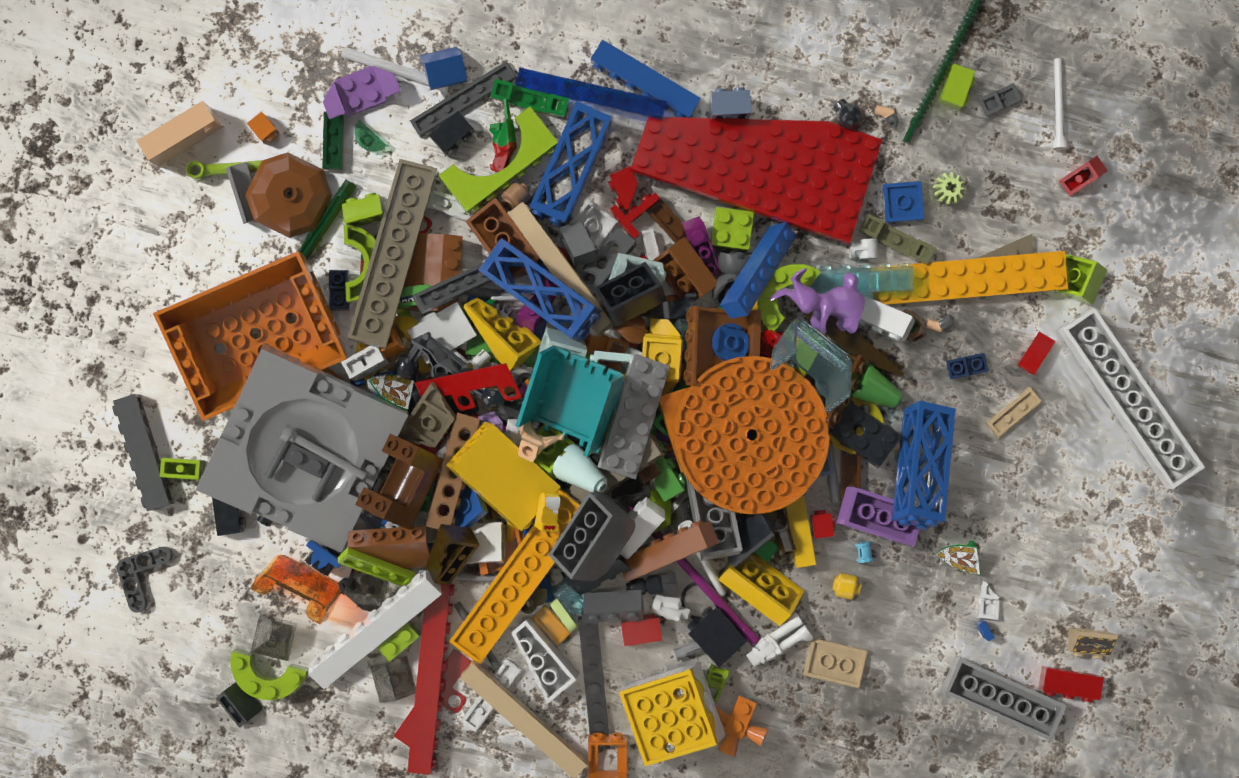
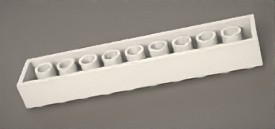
M1095 308L1088 309L1057 330L1166 489L1176 488L1205 468Z

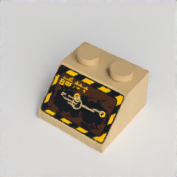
M1069 627L1067 650L1073 652V656L1085 657V654H1092V658L1104 659V656H1111L1118 635L1102 630Z

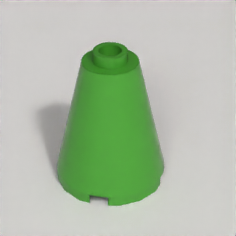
M868 362L865 372L861 374L858 380L856 390H853L850 396L889 408L899 406L903 399L901 396L902 392Z

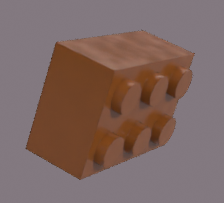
M685 237L652 260L663 263L664 271H666L665 280L679 299L689 293H696L697 299H699L716 286L717 280L715 276L708 270L703 260L697 255L691 243Z

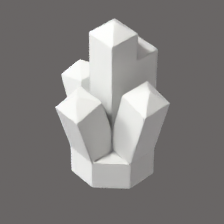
M656 594L651 609L652 613L661 615L668 620L673 619L676 621L691 617V610L681 607L682 603L679 598Z

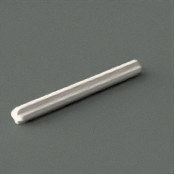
M344 47L341 56L343 58L367 66H375L394 75L429 86L426 75L423 72L348 47ZM450 86L439 88V90L448 92Z

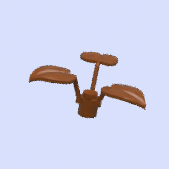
M666 295L667 301L679 300L677 295ZM638 315L617 327L612 326V329L620 333L626 340L638 344L640 352L643 351V337L647 334L648 330L644 329L645 321L642 317ZM686 317L673 321L677 324H683L686 321ZM684 351L682 352L680 380L684 378V371L686 370L687 361H685Z

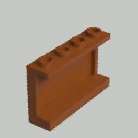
M411 526L410 530L404 527L348 532V548L404 569L426 567L432 550L428 545L426 526Z

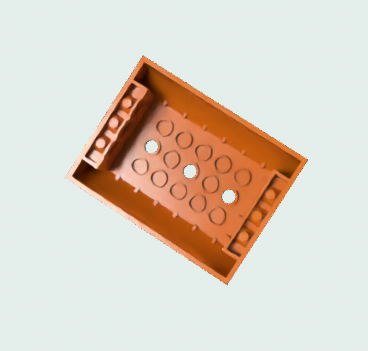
M300 251L153 313L202 421L234 408L264 343L296 357L301 362L319 370L347 359V350L343 336L312 267ZM288 313L296 314L297 320L295 323L287 321L286 316ZM253 328L261 330L260 338L252 337L251 330ZM218 343H223L226 346V351L223 354L216 351Z

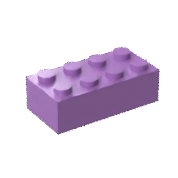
M846 487L836 524L911 547H915L919 529L915 525L901 526L899 522L892 521L893 499L856 487Z

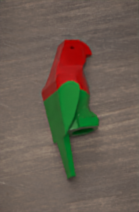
M503 99L505 122L490 124L489 131L493 133V150L495 154L493 163L489 164V166L495 172H499L509 165L511 156L517 148L508 99Z

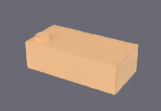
M201 101L138 139L137 143L148 161L159 167L217 132L223 126L213 109L204 101Z

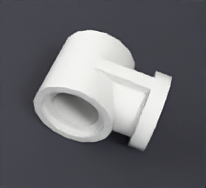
M860 239L858 242L851 240L849 244V258L859 257V260L878 259L877 239Z

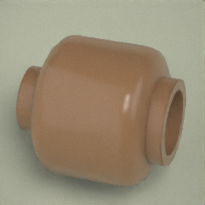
M512 182L502 193V203L509 210H513L522 202L526 204L530 199L529 188L522 182Z

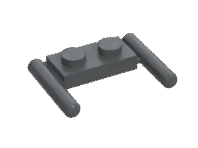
M287 440V442L282 441L265 476L268 479H272L279 464L284 460L309 474L321 478L312 496L314 501H319L337 465Z

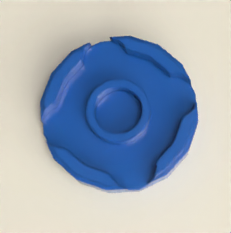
M727 323L718 327L714 332L712 348L720 360L726 361L744 357L748 353L750 346L749 337L741 326L735 323Z

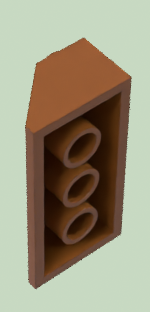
M494 198L465 221L489 254L502 238L539 265L543 263L507 214L508 211L497 198ZM513 253L510 258H519V257ZM509 266L514 280L528 274L526 267Z

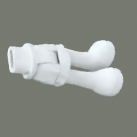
M795 610L781 627L770 634L767 633L764 638L762 637L755 647H752V651L746 654L754 667L761 663L764 665L765 661L777 659V656L783 655L782 653L800 641L809 642L814 639L806 625H802L803 621ZM801 626L790 637H788L780 643L777 642V640H779L781 637H783L793 629Z

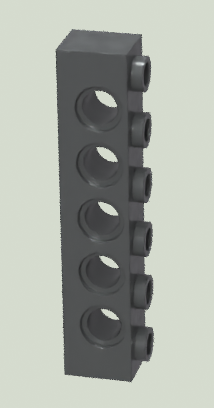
M618 227L607 235L606 243L597 248L596 261L585 264L582 268L583 272L579 275L595 298L594 288L609 280L618 253L630 255L637 246L636 241ZM616 246L619 248V251L616 254H611L609 249ZM604 261L607 263V266L604 269L597 268L599 262ZM593 276L595 281L592 284H587L585 282L587 277ZM559 296L558 299L560 301L556 306L552 305L555 314L573 316L572 311L568 314L562 313V308L569 306L566 296ZM562 323V324L565 325L567 328H569L572 323Z

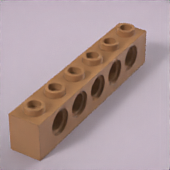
M455 413L456 417L453 420L443 455L444 461L438 473L424 523L425 526L438 530L440 524L454 526L456 517H453L455 509L458 510L461 499L458 498L460 490H464L466 484L458 476L451 478L449 475L450 469L446 464L454 456L455 450L461 448L482 425L479 423L480 419L460 413ZM466 429L469 432V438L463 441L460 439L459 434L462 430ZM447 486H452L453 494L446 497L444 489ZM441 505L448 506V513L446 515L439 514L438 510Z

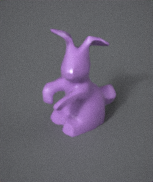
M807 268L796 272L792 276L791 281L795 289L782 288L770 298V301H773L783 295L789 296L803 313L809 314L812 312L810 322L813 328L820 330L822 334L827 332L825 326L830 315L836 317L835 324L841 331L847 330L849 333H854L857 330L865 304L864 296L857 290L859 279L856 275L846 273L843 277V286H838L821 294L801 282V278L807 271Z

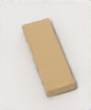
M1028 387L985 424L997 438H1000L1043 401L1031 387Z

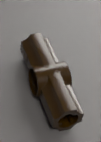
M783 508L776 510L778 512L776 524L780 523L785 528L780 530L775 528L774 539L780 556H788L796 552V547L789 529V521L785 517Z

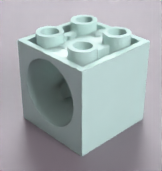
M548 327L545 329L538 350L539 353L551 346L560 347L571 352L569 359H571L573 353L584 358L587 353L584 341L577 342L563 332Z

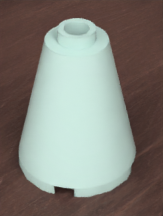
M572 444L564 449L566 453L562 457L559 455L553 465L552 472L555 477L586 491L602 493L607 487V478L589 456H584L585 451L580 446Z

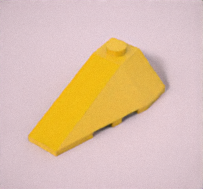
M479 298L464 304L465 311L496 359L501 364L506 363L510 372L522 365L540 347L541 341L524 326L520 328L512 323L513 319L507 317V319L497 313V309Z

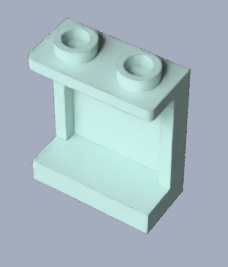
M618 253L609 280L643 262L648 264L660 283L664 282L666 271H664L663 263Z
M594 351V355H590V362L608 361L629 364L632 354Z

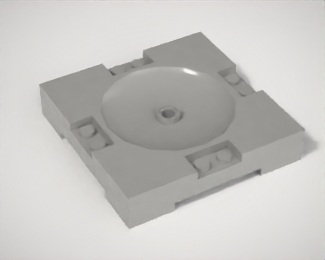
M264 343L199 480L196 491L250 514L252 512L288 527L287 530L342 553L348 540V532L353 530L362 511V508L355 504L364 487L372 489L381 468L389 454L382 452L390 433L398 437L407 419L408 410L401 409L387 402L378 394L369 393ZM288 424L294 428L297 435L366 472L367 478L362 480L337 466L319 501H314L312 496L321 478L309 474L284 460L279 464L272 479H268L265 474L283 441L279 437Z

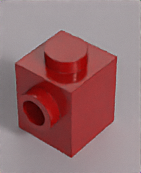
M825 509L814 511V515H810L813 538L834 536L833 528H836L835 517L831 516L829 512L826 513Z

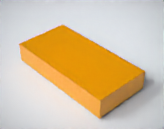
M546 604L531 617L556 646L571 634Z

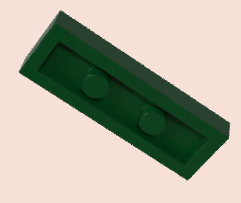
M324 111L323 170H343L344 114L329 119L327 112Z

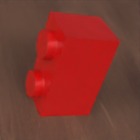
M654 613L645 614L644 620L635 622L621 621L624 646L662 641L659 616H655Z

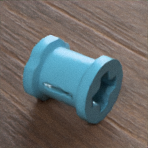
M872 541L855 543V547L858 549V563L875 561L871 552Z

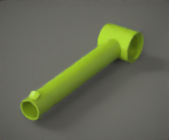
M262 160L244 162L248 163L250 172H256ZM192 161L187 165L186 172L193 180L202 181L206 176L226 175L227 167L243 162L202 165L198 161ZM195 167H201L199 175L195 176L192 174Z

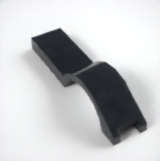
M689 293L679 300L665 301L639 316L669 320L686 317L689 307L694 306L697 294Z

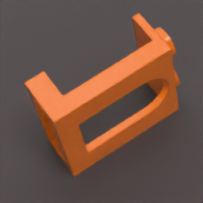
M597 732L588 735V778H627V734L619 732L603 734ZM598 745H617V770H598Z

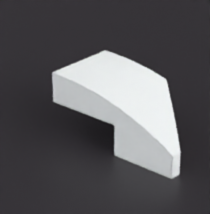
M984 581L981 585L977 619L997 621L999 617V596Z

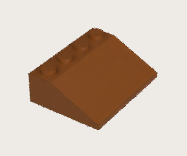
M419 233L404 287L430 284L431 287L459 274L461 271L463 236ZM459 297L428 312L438 313L457 302ZM412 306V308H403V309H400V310L420 311L419 308H418V306Z

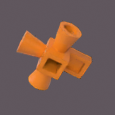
M739 695L731 716L716 706L722 726L726 727L724 732L728 733L719 746V751L736 757L739 739H743L745 736L760 747L762 746L768 729L750 725L757 702Z

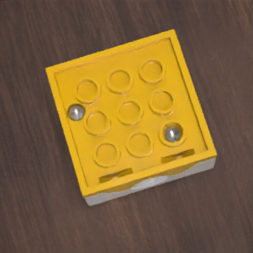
M700 661L629 683L619 691L644 766L716 746L726 736Z

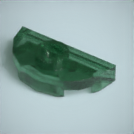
M358 120L355 125L354 134L359 146L370 152H378L385 149L387 145L363 122Z

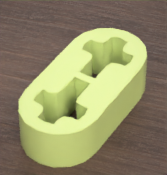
M558 598L550 603V606L570 633L579 628Z

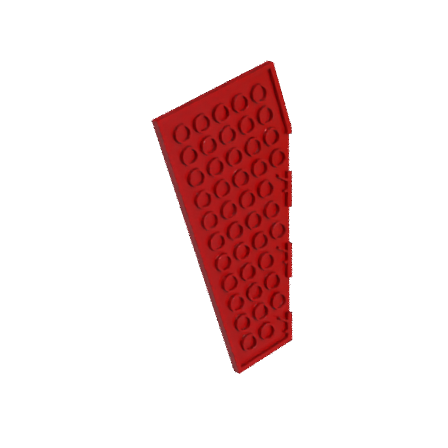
M648 117L630 171L783 223L787 222L789 225L849 245L882 139L853 129H844L839 124L830 121Z

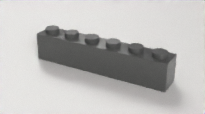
M132 394L113 400L114 406H112L114 415L118 416L120 423L118 424V429L125 439L124 449L131 458L129 464L131 470L135 471L136 474L135 484L137 489L141 491L143 508H146L147 511H152L174 504L166 477H160L161 460L140 394Z

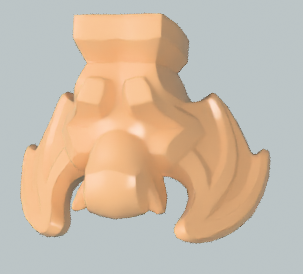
M529 421L520 427V434L524 438L521 440L518 456L533 462L544 448L563 440L565 434L550 437L538 435L534 431V425Z

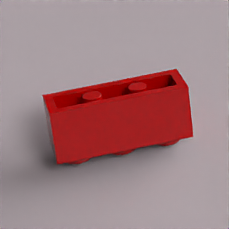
M1042 666L1038 689L1044 691V695L1055 696L1058 693L1063 694V698L1074 700L1076 696L1082 697V701L1093 703L1094 700L1101 699L1104 677Z

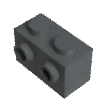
M581 220L559 228L560 240L574 268L596 261L597 245L594 241H591L589 229L587 226L584 227Z

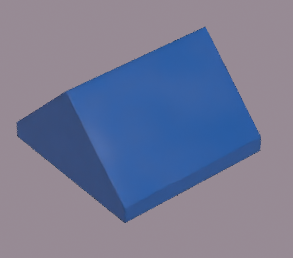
M457 47L420 55L430 91L467 82L463 57Z

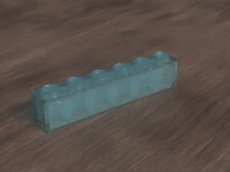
M898 263L897 267H890V264H878V267L870 268L869 264L858 265L859 268H851V265H840L839 269H831V266H820L819 271L821 273L810 285V288H813L817 293H826L838 286H843L844 275L852 273L859 279L857 290L860 293L914 291L913 266H909V263Z

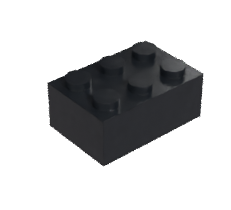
M646 262L594 288L599 304L614 327L667 301L661 283Z

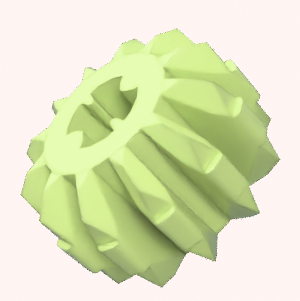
M950 172L949 176L943 173L942 178L938 177L936 179L938 184L933 185V188L938 191L934 193V196H941L939 202L945 199L946 205H949L951 201L956 204L958 199H963L962 193L966 192V188L961 187L965 184V181H958L961 177L960 175L954 178V172ZM947 186H949V187L952 186V187H953V190H952V191H951V190H948V191H947V190H946V187H947Z

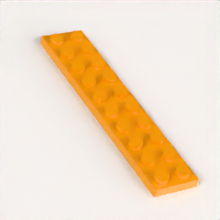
M1065 251L929 262L928 265L917 263L871 267L873 299L885 305L1068 289Z
M561 488L557 492L560 496L557 519L559 524L558 532L541 531L533 525L449 641L479 665L555 563L548 554L581 505L580 502Z

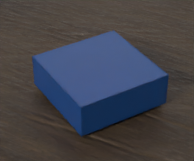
M979 620L976 622L975 625L983 639L991 641L995 638L985 621Z

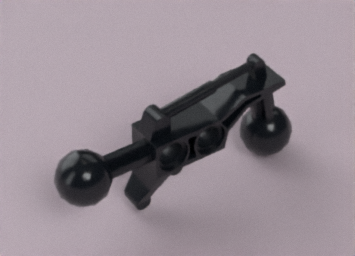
M426 332L413 339L411 343L414 346L406 355H401L395 362V370L402 378H412L418 373V359L422 353L427 356L431 364V376L433 378L473 370L472 363L464 362L451 350L445 348L431 336L430 332ZM489 387L487 389L481 388L469 391L481 398L482 406L488 411H498L505 404V399L499 388ZM466 396L458 398V402L462 406L469 405Z

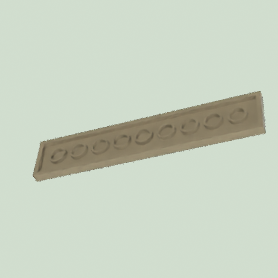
M399 159L347 337L348 340L383 349L387 348L437 168Z

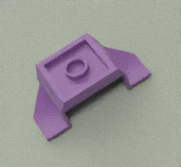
M370 66L336 79L335 82L333 81L323 100V104L329 119L342 114L353 116L386 103L388 96L401 92L393 73Z

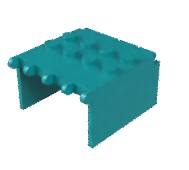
M551 346L538 353L515 426L521 427L529 421L534 424L536 420L545 424L544 431L546 432L550 430V427L562 431V434H565L564 439L567 438L568 434L579 438V446L584 447L585 443L588 442L584 456L588 457L593 452L599 454L624 384V375L611 368L608 369L606 374V366L591 361L589 366H587V358L573 353L571 359H569L570 351Z

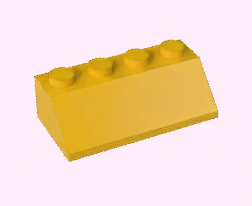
M754 552L736 567L729 563L718 579L778 626H781L792 615L804 593L802 588Z

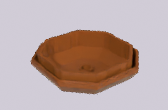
M287 152L261 161L245 193V197L255 222L291 238L315 229L332 197V193L323 169ZM290 190L292 191L293 196L287 197L285 195V192Z

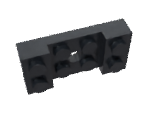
M851 399L841 414L840 422L835 425L834 429L828 428V434L877 469L880 468L902 437L888 425H883L859 408ZM853 427H862L863 434L860 436L855 435Z

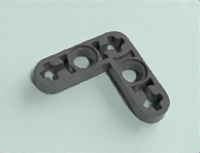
M158 547L124 558L118 562L117 572L128 607L132 612H142L148 606V600L139 572L170 562L173 552L169 547ZM161 550L168 553L165 560L163 558L154 559V556L161 554ZM144 555L150 559V563L146 567L140 563V558ZM125 562L126 564L131 565V568L128 569L129 574L134 573L133 577H128L126 579L125 576L128 575L127 570L122 569V566L125 565ZM130 580H134L137 583V588L134 591L130 590L127 586ZM140 592V595H136L137 600L142 601L140 609L138 606H134V603L136 602V597H131L130 594Z

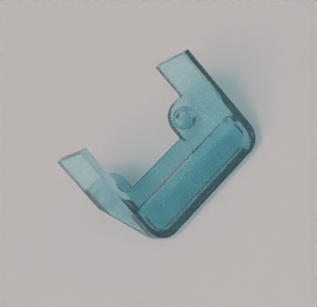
M796 318L790 323L772 350L771 369L775 370L790 359L815 379V389L819 395L826 398L825 411L829 413L851 396V360L844 352L805 321Z

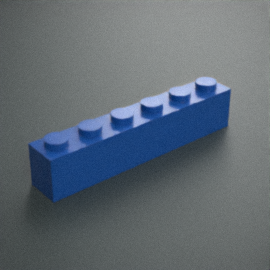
M603 39L590 59L594 69L599 72H607L612 80L616 82L622 81L629 90L633 92L637 90L642 93L641 96L648 101L654 100L661 109L665 111L669 109L674 112L675 117L690 118L701 100L699 96Z
M787 222L769 226L720 305L731 319L748 316L797 237Z

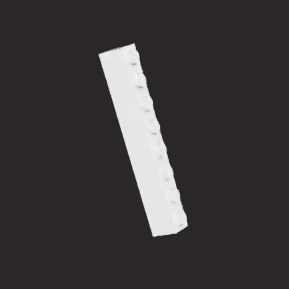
M426 570L422 574H417L411 583L407 586H402L395 596L387 598L379 609L371 611L363 622L356 623L348 634H343L337 643L333 646H328L321 656L313 658L309 663L308 675L323 689L327 688L442 595L441 585L434 583Z

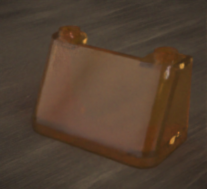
M283 554L272 558L254 580L250 588L259 594H267L271 592L274 585H278L310 601L306 614L309 619L318 624H322L329 619L341 595L337 581Z

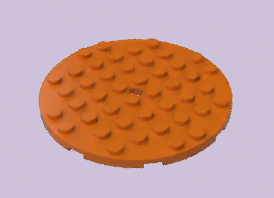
M759 356L738 357L723 361L700 375L696 379V385L689 387L679 405L674 425V445L678 462L694 489L708 501L723 509L744 514H761L779 510L790 505L805 494L823 469L830 439L828 424L825 421L827 417L825 407L811 383L795 371L794 368L785 363ZM750 429L755 430L757 433V437L753 441L747 438V433Z

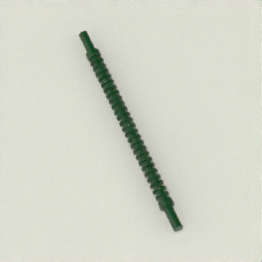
M973 0V2H970L971 7H967L966 16L962 17L963 21H960L961 26H958V31H955L954 40L950 41L951 45H948L949 50L945 51L946 55H943L942 64H939V69H936L937 74H933L934 79H931L932 83L928 84L927 93L923 94L924 98H921L922 103H919L920 107L916 108L917 112L914 113V117L909 122L910 126L902 140L904 143L909 144L916 129L921 126V119H924L923 115L927 114L928 105H931V100H934L933 95H937L936 90L938 91V86L942 85L943 76H946V71H949L948 66L950 67V62L954 61L953 57H956L955 52L959 51L958 47H961L960 42L964 41L962 38H965V33H968L967 28H971L970 23H973L972 19L976 18L975 14L978 13L977 9L981 8L982 0Z

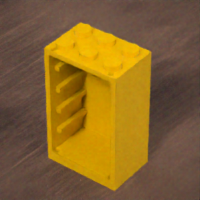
M484 422L446 466L510 525L520 531L526 530L533 523L532 519L536 516L540 494L557 493L560 486L535 462H530L518 456L519 448L494 424Z

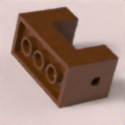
M390 433L382 452L395 457V463L380 493L364 487L355 505L386 521L410 530L444 459Z

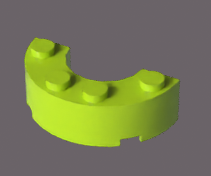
M344 225V244L347 247L359 250L364 259V267L360 276L353 281L346 282V302L354 304L358 303L376 239L364 229L352 225Z
M790 264L778 268L774 272L757 300V310H761V323L766 330L775 331L785 319L779 311L778 298L770 301L771 296L782 288L793 286L792 276L804 268H807V271L802 276L801 282L810 287L821 273L819 270L804 264Z
M235 649L231 652L230 657L231 672L238 686L248 695L261 700H277L288 696L299 688L308 676L309 668L291 664L282 676L276 678L267 677L257 669L255 653Z

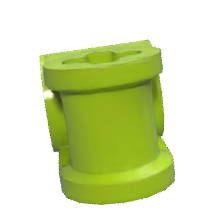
M710 663L706 674V681L709 689H716L713 701L717 702L726 683L729 669H720Z

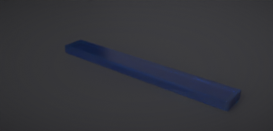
M519 68L515 86L545 94H555L570 100L663 120L667 105L666 100L525 68Z

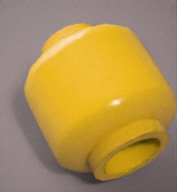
M840 573L839 576H835L832 591H835L837 597L852 600L855 594H860L862 584L858 583L856 575Z

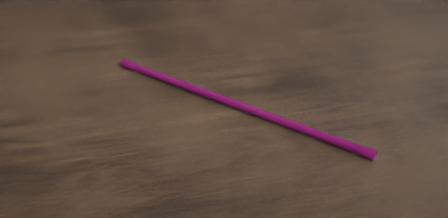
M526 383L519 388L523 398L528 388ZM592 457L591 460L598 466V462ZM620 486L611 491L629 511L636 506ZM661 531L651 534L655 540L659 538L661 541L664 540L663 536L665 535ZM686 558L676 561L740 631V634L749 644L753 646L760 637L750 626L745 624Z

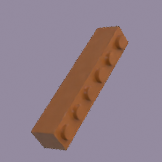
M702 520L694 522L690 524V529H688V526L676 530L677 535L674 532L663 536V541L660 538L649 542L650 547L647 544L640 546L637 552H634L629 559L624 557L631 568V571L627 573L625 571L622 572L625 581L628 582L718 544L719 541L711 521L702 523Z

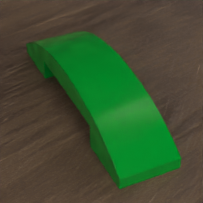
M495 79L490 98L504 102L503 99H508V104L523 109L531 107L534 112L558 117H565L569 98L555 94L549 95L515 86L514 83Z

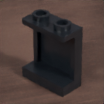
M713 605L712 607H706L698 620H692L688 624L686 632L713 662L720 667L747 640Z

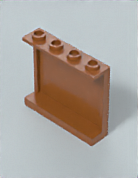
M699 306L689 307L686 314L688 330L685 335L687 341L685 361H687V365L684 371V380L687 386L696 385V379L711 367L723 362V360H720L715 355L712 348V337L716 329L724 324L735 323L741 326L745 334L748 335L750 346L748 353L744 357H760L761 310H751L748 316L731 319L724 309Z

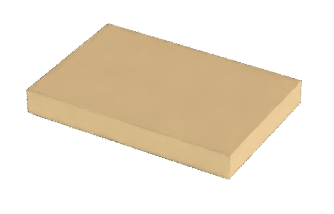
M814 638L810 641L803 675L860 689L868 650Z

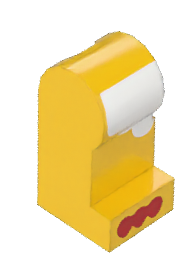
M540 494L534 525L539 530L558 532L559 494Z

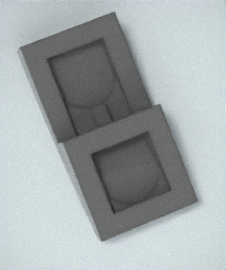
M1015 83L978 99L986 116L1022 101Z

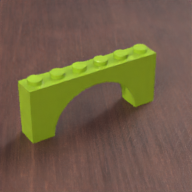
M528 107L515 117V123L521 133V145L516 157L506 168L492 175L474 176L461 171L453 164L439 174L441 182L467 215L469 213H476L481 209L480 205L482 203L492 201L497 196L496 193L501 189L505 191L512 184L511 181L515 178L521 179L527 174V169L531 166L533 168L537 167L542 162L541 159L544 156L548 155L549 157L553 154L558 141L531 107Z

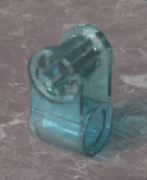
M564 579L551 589L554 596L570 613L579 614L584 609V599L569 587ZM573 600L574 602L579 601L581 603L579 605L580 609L572 608Z

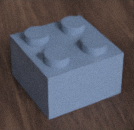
M744 87L734 88V91H726L723 88L715 89L714 92H711L709 99L710 118L749 119L751 115L750 90H745Z

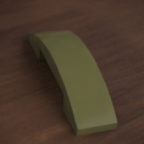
M867 213L859 229L860 232L871 239H877L878 243L908 258L928 265L936 247L920 239L917 240L885 224V221Z

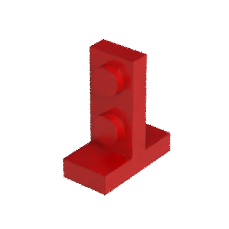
M656 192L653 195L647 194L641 199L643 203L638 207L633 205L626 211V216L616 204L610 208V212L628 235L636 240L640 234L631 223L657 203L660 197Z

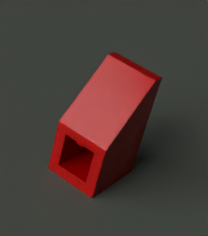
M631 166L609 175L610 181H608L611 191H615L618 196L615 200L619 209L623 208L624 212L630 208L638 187L637 179L634 173L630 171Z

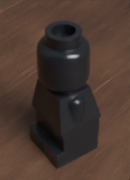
M675 572L647 576L646 580L644 578L633 579L626 583V590H641L642 595H645L646 592L650 595L677 591Z

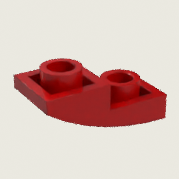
M1039 331L1017 366L1034 376L1056 341Z

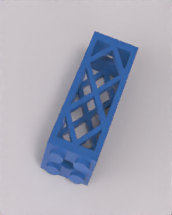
M576 101L529 206L532 214L537 219L544 220L546 218L550 220V224L558 228L568 224L612 125V116ZM594 124L602 127L597 139ZM590 127L592 145L572 158L570 140ZM565 146H567L568 161L556 169ZM587 160L576 184L574 168ZM570 172L572 190L552 203L550 185ZM545 191L548 205L541 202ZM567 205L564 212L560 211L561 208Z
M502 238L479 268L481 273L572 340L577 342L584 341L590 333L589 329L592 324H597L601 318V309ZM514 253V254L517 255L519 258H510V257H511L512 254ZM509 266L526 267L533 286L516 285ZM539 272L560 288L545 287ZM521 293L536 294L541 308ZM548 295L566 296L573 316L556 315ZM579 302L585 305L583 309H581ZM562 323H572V324H571V326H570L569 328H567V327H566L565 325H563Z
M920 400L903 410L902 437L900 439L892 521L899 522L901 526L915 525L917 529L928 530L930 527H937L938 524L945 522L955 408ZM931 423H933L932 436L928 429ZM914 434L913 439H912V442H911V445H910L908 440H909V439L911 438V436ZM942 435H943L944 441H943V443L940 445V447L938 448L939 443H940V440H941V437H942ZM921 444L924 450V455L919 460ZM927 459L928 462H927L926 465L922 468V470H920V467L922 466V464H923V463L925 462V460ZM929 469L928 482L926 484V481L923 476ZM908 482H909V485H908V488H907V491H906V494H905V492H904L903 489H904V487H905V486L908 484ZM918 482L920 483V485H921V487H922V490H923V492H924L925 495H923V493H922V491H921V488H920ZM938 483L940 490L934 496V492ZM915 494L919 499V503L916 507H914Z

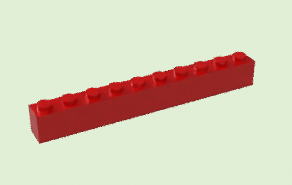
M452 582L450 585L440 584L442 595L424 608L407 773L430 775L432 769L436 770L437 758H434V750H438L439 738H436V731H440L441 719H438V712H442L443 707L440 693L444 692L445 688L442 674L446 673L447 661H444L445 653L448 654L449 642H446V636L451 631V623L448 622V617L453 612V603H450V597L454 596L455 584H452Z

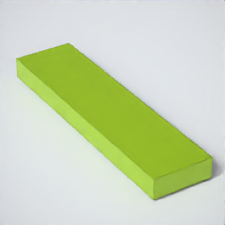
M347 548L338 557L339 564L399 586H407L415 577V572L351 548Z

